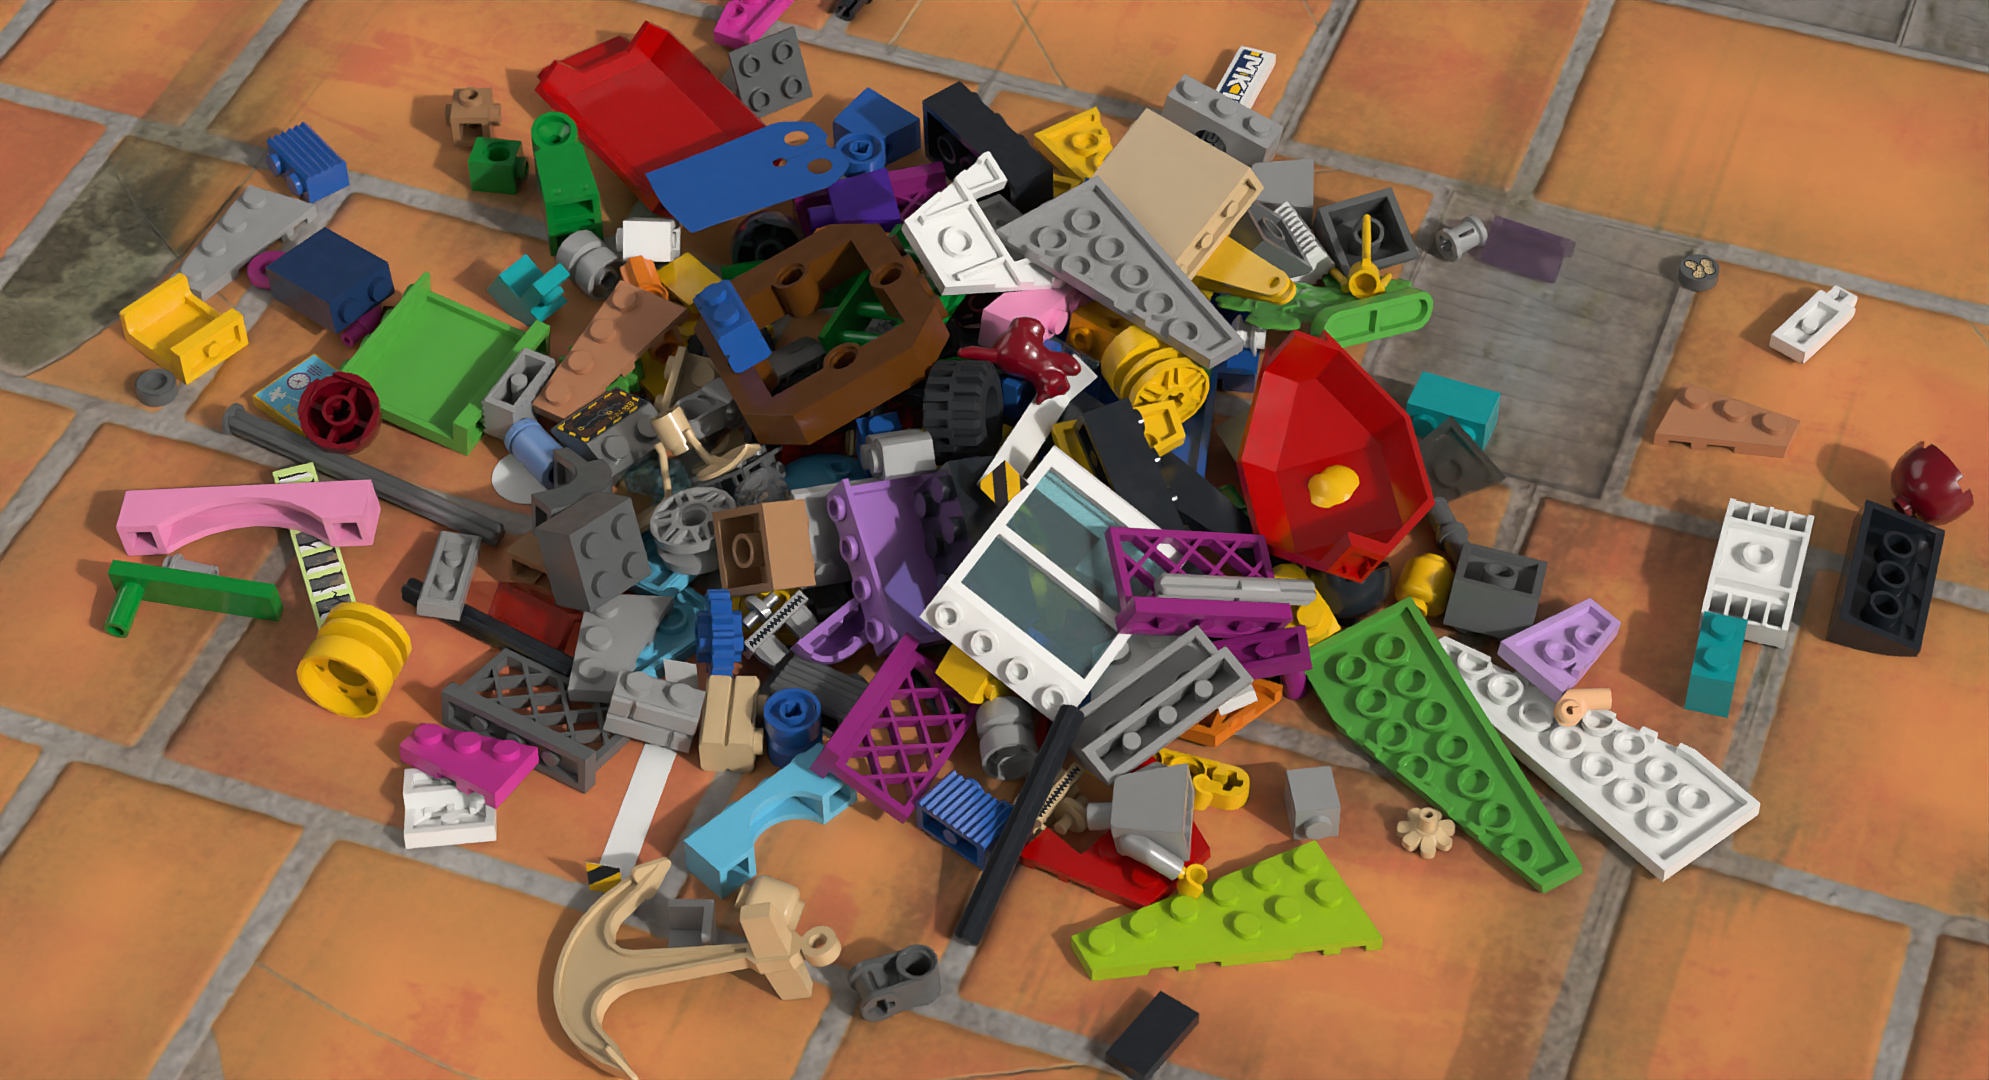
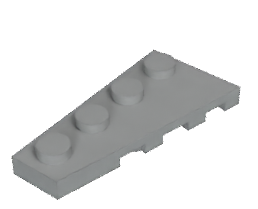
M249 185L170 278L178 273L184 274L188 279L192 294L205 302L239 276L238 270L245 264H249L254 257L264 253L265 249L277 240L284 242L294 235L293 228L302 221L309 223L318 216L316 205Z

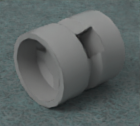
M580 230L571 234L563 241L556 255V265L561 263L570 273L568 279L576 283L594 301H606L619 281L622 280L620 267L626 261H623V258L615 251L610 250L606 243L592 231Z
M1003 696L996 697L992 701L988 700L976 712L977 733L981 740L980 755L982 769L988 776L1003 781L1018 780L1028 776L1038 755L1032 708L1028 702L1018 697Z

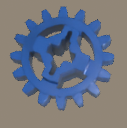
M707 589L705 594L706 604H704L705 611H697L695 622L697 663H706L708 678L710 675L730 676L733 679L732 670H734V662H741V654L744 648L742 613L740 610H732V599H730V591L728 589Z

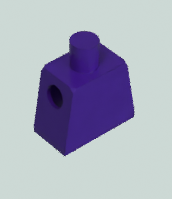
M887 168L836 181L833 185L827 187L828 205L807 209L811 232L830 224L879 223L886 233H890L896 224H901V217Z

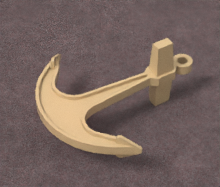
M662 857L633 867L631 875L602 895L587 910L571 931L559 956L554 975L553 992L557 1016L575 1048L586 1059L605 1072L624 1080H639L629 1067L618 1045L602 1027L604 1013L613 1001L621 995L636 989L752 968L759 974H765L782 1001L808 998L812 995L813 982L804 961L807 960L810 965L815 967H823L834 962L841 952V944L835 932L827 926H817L808 930L801 937L793 929L789 930L773 904L766 902L741 906L740 923L748 939L747 943L642 950L621 948L615 944L616 933L621 923L646 899L654 897L671 866V861L667 857ZM825 944L821 948L816 949L818 946Z

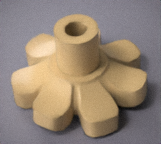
M1416 807L1407 812V821L1398 822L1397 836L1403 838L1402 846L1411 852L1420 847L1422 858H1434L1436 847L1441 851H1448L1452 847L1453 840L1449 836L1455 833L1454 822L1449 819L1442 820V812L1437 809L1426 807L1420 810Z

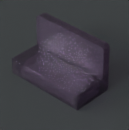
M1495 215L1481 259L1548 283H1555L1564 256H1572L1576 242Z

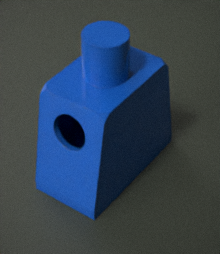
M869 87L861 92L833 121L834 146L831 148L836 149L839 139L849 133L862 131L876 134L885 143L886 162L884 166L921 148L920 118Z

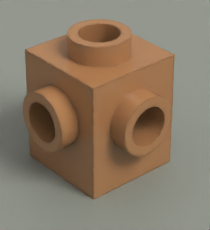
M454 88L452 104H446L445 108L446 125L452 128L454 147H473L477 137L493 138L495 126H501L500 103H494L492 88Z

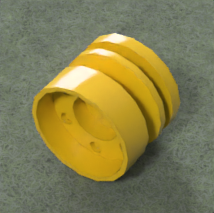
M1132 325L1117 335L1105 349L1101 360V375L1119 400L1129 398L1134 408L1174 399L1181 423L1198 411L1205 402L1210 389L1209 376L1199 363L1137 325Z
M359 602L340 603L330 610L325 622L318 631L316 639L312 641L300 661L296 671L299 684L305 693L318 705L337 715L352 719L369 718L378 713L391 690L393 681L398 678L402 667L407 662L412 651L410 637L399 622L388 613L372 605Z

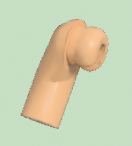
M1610 688L1568 689L1554 706L1553 714L1556 721L1562 726L1570 727L1576 725L1589 710L1611 709Z

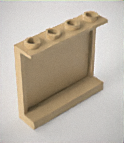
M1148 108L1130 125L1128 132L1116 147L1106 155L1103 163L1091 177L1093 178L1098 175L1190 280L1193 279L1264 189V186L1250 167Z

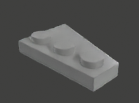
M619 594L591 613L584 611L568 685L569 701L610 703L619 669L635 670L637 666L636 660L646 645H651L657 636V627L663 618L668 619L674 610L673 597Z

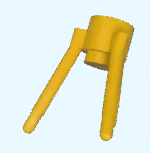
M1368 214L1363 216L1361 261L1355 263L1350 268L1348 278L1337 268L1329 270L1331 276L1341 285L1342 292L1347 293L1351 291L1356 298L1360 299L1372 297L1376 294H1385V287L1392 279L1391 273H1386L1380 279L1379 269L1371 262V218Z

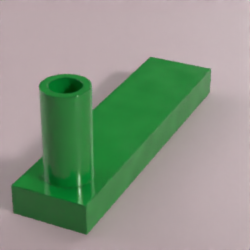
M113 559L107 574L114 587L116 596L103 629L114 637H127L141 601L277 622L280 620L284 607L275 584Z

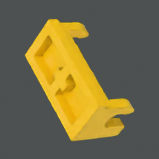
M689 252L657 270L662 286L668 291V297L670 299L677 298L687 306L692 314L699 312L693 301L696 297L695 295L701 293L707 286L722 281Z

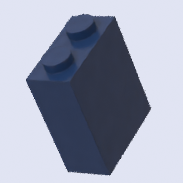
M326 227L265 267L274 299L335 334L395 293L387 261Z

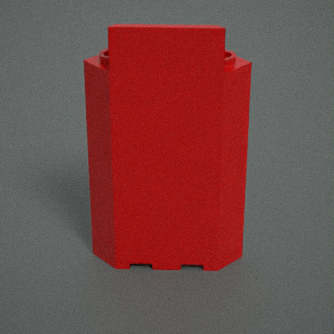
M647 20L643 22L631 42L626 37L619 35L564 60L557 61L554 59L550 66L540 71L537 76L540 82L534 89L555 112L567 114L574 120L578 136L651 212L666 218L674 217L658 199L646 173L700 154L767 126L670 30ZM783 159L774 160L773 165L778 167Z

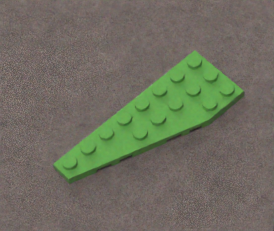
M1411 596L1309 648L1313 669L1305 670L1307 681L1339 732L1434 808L1441 811L1444 816L1452 820L1454 824L1542 894L1583 874L1582 865Z

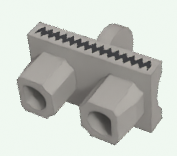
M800 590L774 614L771 609L780 599L772 591L762 601L753 594L744 599V604L750 612L742 619V625L747 630H750L758 621L763 624L744 642L742 654L748 660L754 655L760 662L772 670L790 652L774 636L783 626L798 640L817 627L819 623L805 606L808 598Z

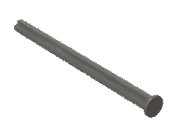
M239 403L230 405L223 415L221 428L228 435L239 434L304 464L313 462L316 469L343 481L371 479L377 496L463 534L482 537V542L490 546L499 545L501 539L505 536L502 523L345 454L325 453L312 445L306 437L245 411L244 406Z

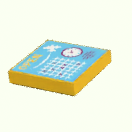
M314 353L253 395L254 405L288 430L306 437L301 429L297 413L300 397L312 381L317 378L321 380L332 376L331 373L338 372L339 370Z

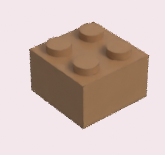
M805 499L760 503L712 512L722 589H728L730 597L816 585L814 574L815 562L811 552L809 518L806 513Z

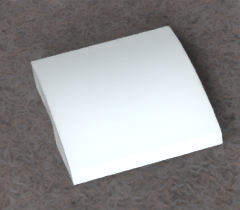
M416 768L404 769V840L406 849L497 841L496 809L485 804L484 796L476 792L467 795L457 790L456 782L447 777L436 779Z

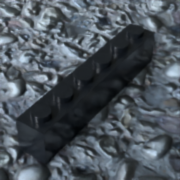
M1129 398L1082 413L1073 425V429L1093 475L1161 529L1191 531L1187 525H1183L1177 512V496L1172 487L1165 484L1160 472L1162 464L1159 454L1154 447H1149L1144 435L1145 424L1143 417L1138 409H1133ZM1188 559L1181 568L1187 574L1205 575ZM1139 581L1143 593L1146 597L1150 589H1148L1143 583ZM1208 637L1211 642H1213V641H1219V640H1222V639H1223V638Z

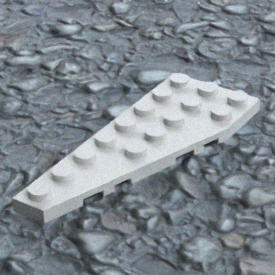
M1444 636L1439 639V642L1509 752L1660 881L1664 882L1758 815L1761 803L1695 749L1682 743L1678 747L1657 739L1658 732L1645 726L1640 730L1618 721L1616 713L1609 710H1589L1576 725L1570 727L1562 726L1556 721L1553 714L1556 703L1518 671L1512 673L1494 665L1491 662L1492 657Z

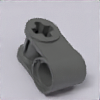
M910 945L902 950L878 958L863 960L853 966L847 975L849 985L858 992L862 1001L860 1011L863 1018L873 1022L885 1020L894 1014L918 1006L928 1005L934 1002L941 992L937 954L926 945ZM869 973L873 974L872 979L869 978ZM877 1001L880 1002V1005H881L880 1007H877V1006H876V1005H877Z

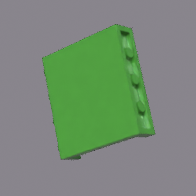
M424 272L415 284H410L406 288L402 299L394 309L390 308L386 311L381 324L372 334H367L364 337L359 350L350 360L346 359L342 363L339 371L357 374L371 384L380 400L382 419L468 456L486 434L483 430L485 428L483 425L484 420L482 419L484 417L482 414L484 410L481 408L483 406L481 401L523 348H528L546 356L550 354V325L536 320L527 332H524L432 292L430 273Z

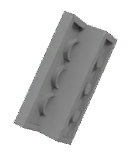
M1196 625L1082 707L1080 710L1084 713L1085 718L1069 751L1082 767L1110 787L1119 775L1128 774L1252 684L1253 678L1226 646L1218 650L1199 626Z

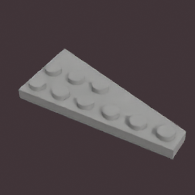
M1098 175L996 229V234L1004 245L1207 369H1211L1243 351L1244 340Z

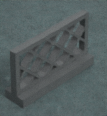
M507 648L498 653L463 685L460 686L451 682L441 691L442 725L458 731L476 732L482 736L501 740H514L520 744L538 747L539 763L533 769L583 793H586L595 785L596 772L632 739L603 730L604 720L606 719L610 703L586 702L592 705L593 708L570 711L568 703L585 702L569 701L568 685L570 678ZM507 665L522 672V675L498 677V673ZM550 685L556 688L557 691L534 694L532 686ZM525 687L527 695L507 697L502 695L503 689ZM495 690L496 698H485L476 692ZM561 704L563 711L539 714L537 706ZM530 707L532 715L523 716L510 709ZM597 721L598 729L574 731L573 723ZM566 724L567 732L558 733L546 726ZM602 741L603 746L596 751L582 743Z

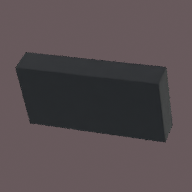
M1160 991L1105 1052V1062L1134 1080H1149L1198 1025L1199 1013Z

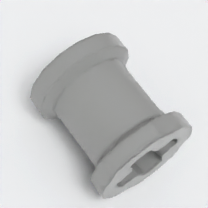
M1468 215L1462 219L1461 224L1451 229L1443 228L1437 231L1435 235L1439 253L1450 262L1459 260L1462 253L1471 248L1480 249L1486 246L1488 242L1486 228L1475 215Z

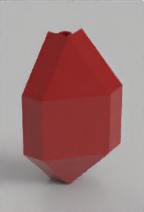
M1293 329L1278 348L1266 345L1236 460L1253 534L1265 536L1269 555L1362 583L1435 505L1411 417L1325 329L1318 337ZM1342 465L1354 470L1358 476L1359 485L1348 500L1329 508L1318 507L1311 502L1308 484L1314 475L1320 474L1327 467Z

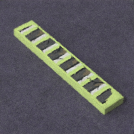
M313 462L272 472L275 484L319 482ZM289 529L319 631L333 607L340 603L356 602L340 548L331 547L320 539L301 531Z

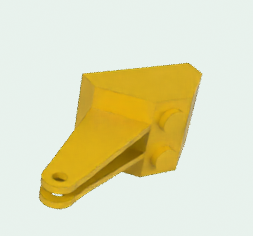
M1228 235L1191 280L1209 301L1215 292L1275 305H1283L1291 301L1296 293L1295 283L1284 271L1265 261L1228 237Z

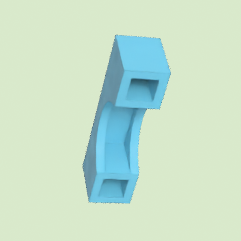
M819 742L808 751L796 755L790 764L772 777L763 779L754 790L739 801L730 803L721 814L707 824L695 828L683 840L686 868L723 900L742 886L743 883L757 875L754 843L766 829L777 823L793 819L811 820L824 825L857 801V791L831 772H828L823 779L809 769L824 748Z

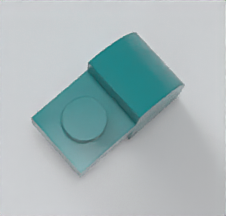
M525 254L499 274L487 288V292L509 316L531 327L536 320L543 322L568 302L562 295L565 291L561 288V285L570 276V273L559 263L544 275L528 255Z

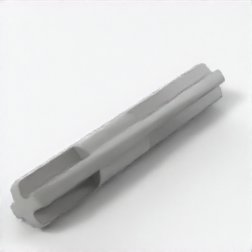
M1162 573L1154 580L1155 596L1162 598L1290 603V605L1306 606L1316 598L1315 584L1308 579Z

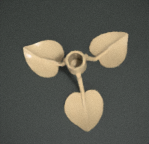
M680 405L670 407L654 416L650 423L660 439V442L656 443L654 447L659 455L664 498L659 504L651 506L636 515L640 533L650 529L649 521L654 510L666 498L673 495L666 451L671 450L673 456H677L693 447L702 460L694 465L691 471L693 474L697 473L696 476L699 481H706L731 471L742 461L752 457L761 449L760 444H747L744 441L743 432L739 429H731L724 439L708 453L695 437V433Z

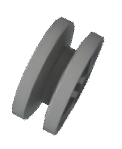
M694 487L679 491L666 498L654 510L649 521L651 534L657 545L658 556L668 570L682 575H699L719 569L712 512L737 508L735 500L726 491L715 487Z

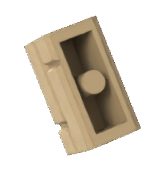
M710 675L706 682L699 738L701 768L704 771L725 772L726 769H729L731 772H752L755 766L756 755H764L765 728H759V722L764 721V705L769 696L768 694H761L760 679L756 676H736L735 679H732L730 676Z

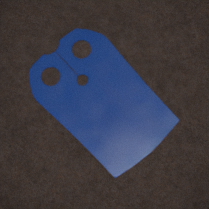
M789 121L768 125L700 154L646 173V176L662 205L687 230L694 233L750 212L830 187L846 172L850 164L840 149L836 150L827 145L826 138L828 135L815 123ZM794 131L805 132L809 136L808 141L799 146L788 145L785 143L784 138L787 134ZM782 158L787 160V163L782 167H776L773 165V161ZM816 159H826L832 163V168L822 174L810 172L807 166Z

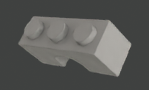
M1186 74L1167 95L1161 115L1195 136H1198L1202 130L1215 133L1223 140L1226 146V154L1250 168L1255 163L1271 162L1273 160L1284 129L1278 123Z

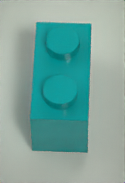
M1422 371L1407 401L1406 413L1411 417L1416 436L1482 454L1497 424L1501 393Z
M1704 611L1684 709L1728 718L1748 623L1747 619Z

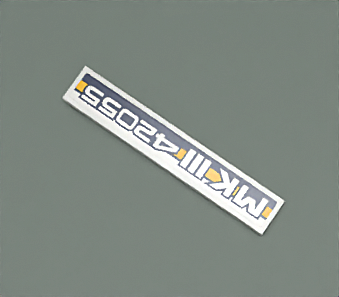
M1240 46L1216 91L1251 109L1275 66L1276 54ZM1202 130L1197 136L1222 152H1227L1223 140L1215 133Z

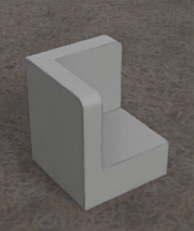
M714 899L668 900L667 911L670 927L668 948L717 945L718 930Z

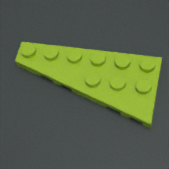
M1316 840L1202 884L1201 886L1204 891L1197 899L1186 895L1181 896L1179 893L1071 936V948L1091 981L1148 975L1151 969L1177 966L1178 972L1196 970V964L1220 962L1221 967L1290 960L1293 959L1296 953L1321 950L1323 956L1341 954V948L1364 946L1365 951L1381 950L1383 937Z

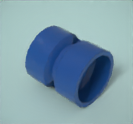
M857 131L846 134L837 142L836 150L840 149L850 164L846 172L838 180L885 168V143L876 134Z
M786 688L775 692L768 698L764 705L767 756L773 765L783 769L790 764L796 755L808 751L819 742L823 745L821 704L814 694L800 688Z

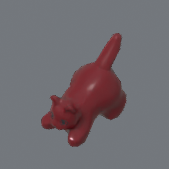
M1031 317L1014 318L1009 328L998 336L991 348L968 346L957 351V355L960 358L990 361L994 367L1003 373L1029 382L1036 388L1037 396L1035 403L1037 405H1041L1047 399L1066 394L1070 390L1067 376H1077L1082 370L1081 365L1073 356L1064 352L1052 351L1043 345L1045 328L1039 320Z

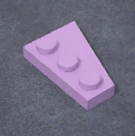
M1589 598L1502 640L1497 655L1557 703L1568 689L1575 687L1617 636L1621 622Z

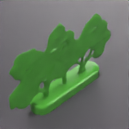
M1330 273L1322 278L1325 283L1323 287L1293 281L1296 285L1295 296L1291 301L1283 305L1230 295H1221L1215 298V301L1218 302V307L1221 309L1250 313L1245 321L1258 328L1293 331V329H1299L1301 323H1311V336L1318 337L1325 329L1342 348L1418 330L1428 322L1433 310L1431 295L1421 289L1411 288L1413 283L1402 278L1391 279L1385 287V294L1360 299L1356 298L1351 291L1347 293L1342 292L1341 285Z

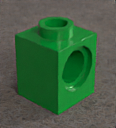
M486 137L476 138L467 161L472 191L517 195L521 181L526 180L529 174V158L523 155L522 141Z

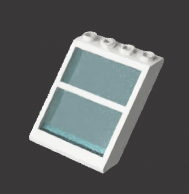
M1055 445L1026 480L1029 485L1011 499L920 615L921 619L1052 721H1054L1060 706L1063 704L1077 707L1132 635L1118 634L1115 617L1121 611L1104 535L1105 531L1109 527L1161 529ZM1121 542L1123 551L1138 563L1144 556V553L1131 542ZM1159 544L1156 547L1176 565L1183 557L1170 544ZM1149 557L1141 565L1154 578H1158L1160 574L1166 573ZM1134 576L1130 578L1133 596L1150 597L1153 594Z

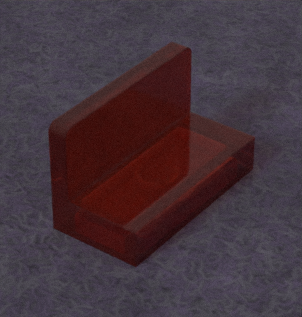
M499 581L488 611V615L562 652L565 650L574 623L582 622L584 613L581 610L556 605L554 596L526 583Z

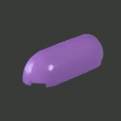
M854 597L790 649L798 657L810 663L831 665L847 659L869 642L865 632L866 620L861 602H858Z

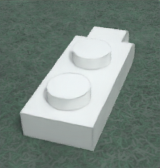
M1837 285L1828 293L1819 290L1771 334L1769 346L1804 364L1853 318L1856 311L1854 306L1858 296Z

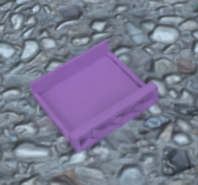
M933 474L850 486L849 479L847 478L842 479L826 495L827 511L831 520L835 521L840 537V553L842 558L848 563L853 578V594L855 599L861 602L866 620V636L873 643L877 656L890 654L906 632L921 641L917 648L951 642L920 618V615L938 593L936 590L937 577L933 562L925 550V533L922 522L914 510L913 492Z

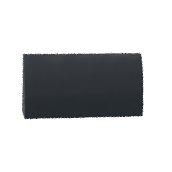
M1866 499L1853 519L1826 640L1869 653L1917 657L1923 641L1945 530Z

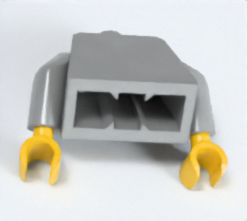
M1152 762L1133 773L1119 775L1114 780L1112 802L1088 803L1089 830L1111 829L1116 850L1119 854L1128 856L1151 867L1170 880L1178 878L1177 889L1181 896L1186 895L1197 899L1204 891L1201 885L1208 877L1207 870L1200 864H1192L1186 868L1184 867V861H1190L1194 809L1205 810L1213 798V794L1208 792L1212 785L1211 780L1205 774H1198L1192 780L1188 764L1167 766L1160 762Z

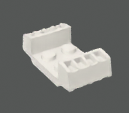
M1730 498L1708 581L1698 630L1700 631L1704 611L1747 619L1748 623L1744 640L1784 649L1815 516L1793 513V511L1787 512L1774 509L1771 506L1769 508L1755 505L1752 502L1750 504Z

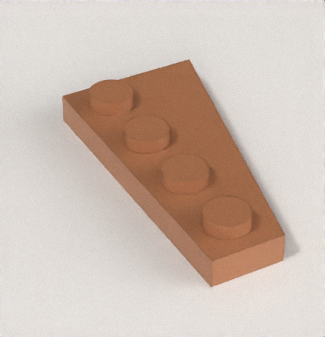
M620 280L533 401L532 406L535 412L560 423L607 393L606 387L620 376L624 378L635 368L634 362L649 348L654 351L665 341L664 335L676 324L678 326L683 325L690 318L687 308Z

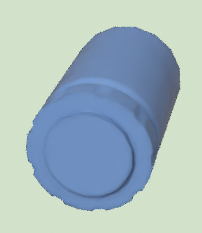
M524 418L517 421L506 433L504 441L506 449L543 487L548 490L554 489L553 450L563 447L536 420Z

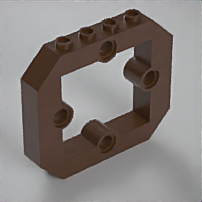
M879 223L830 224L730 281L760 330L787 314L795 318L813 314L822 306L825 299L824 293L867 270L870 274V285L885 313L889 317L899 318L902 323L861 347L857 343L851 342L836 346L825 356L823 369L772 397L770 393L777 387L779 379L768 358L742 373H735L702 315L695 325L694 331L759 444L810 445L928 378L932 366H934L950 336L943 322V319L949 315L937 294L934 295L924 275L920 274L911 256L906 254L896 234L888 237Z

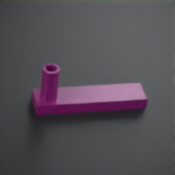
M1305 625L1212 642L1218 650L1226 646L1253 680L1279 675L1280 682L1283 685V694L1286 698L1298 700L1308 693L1309 687L1305 670H1311L1313 667Z

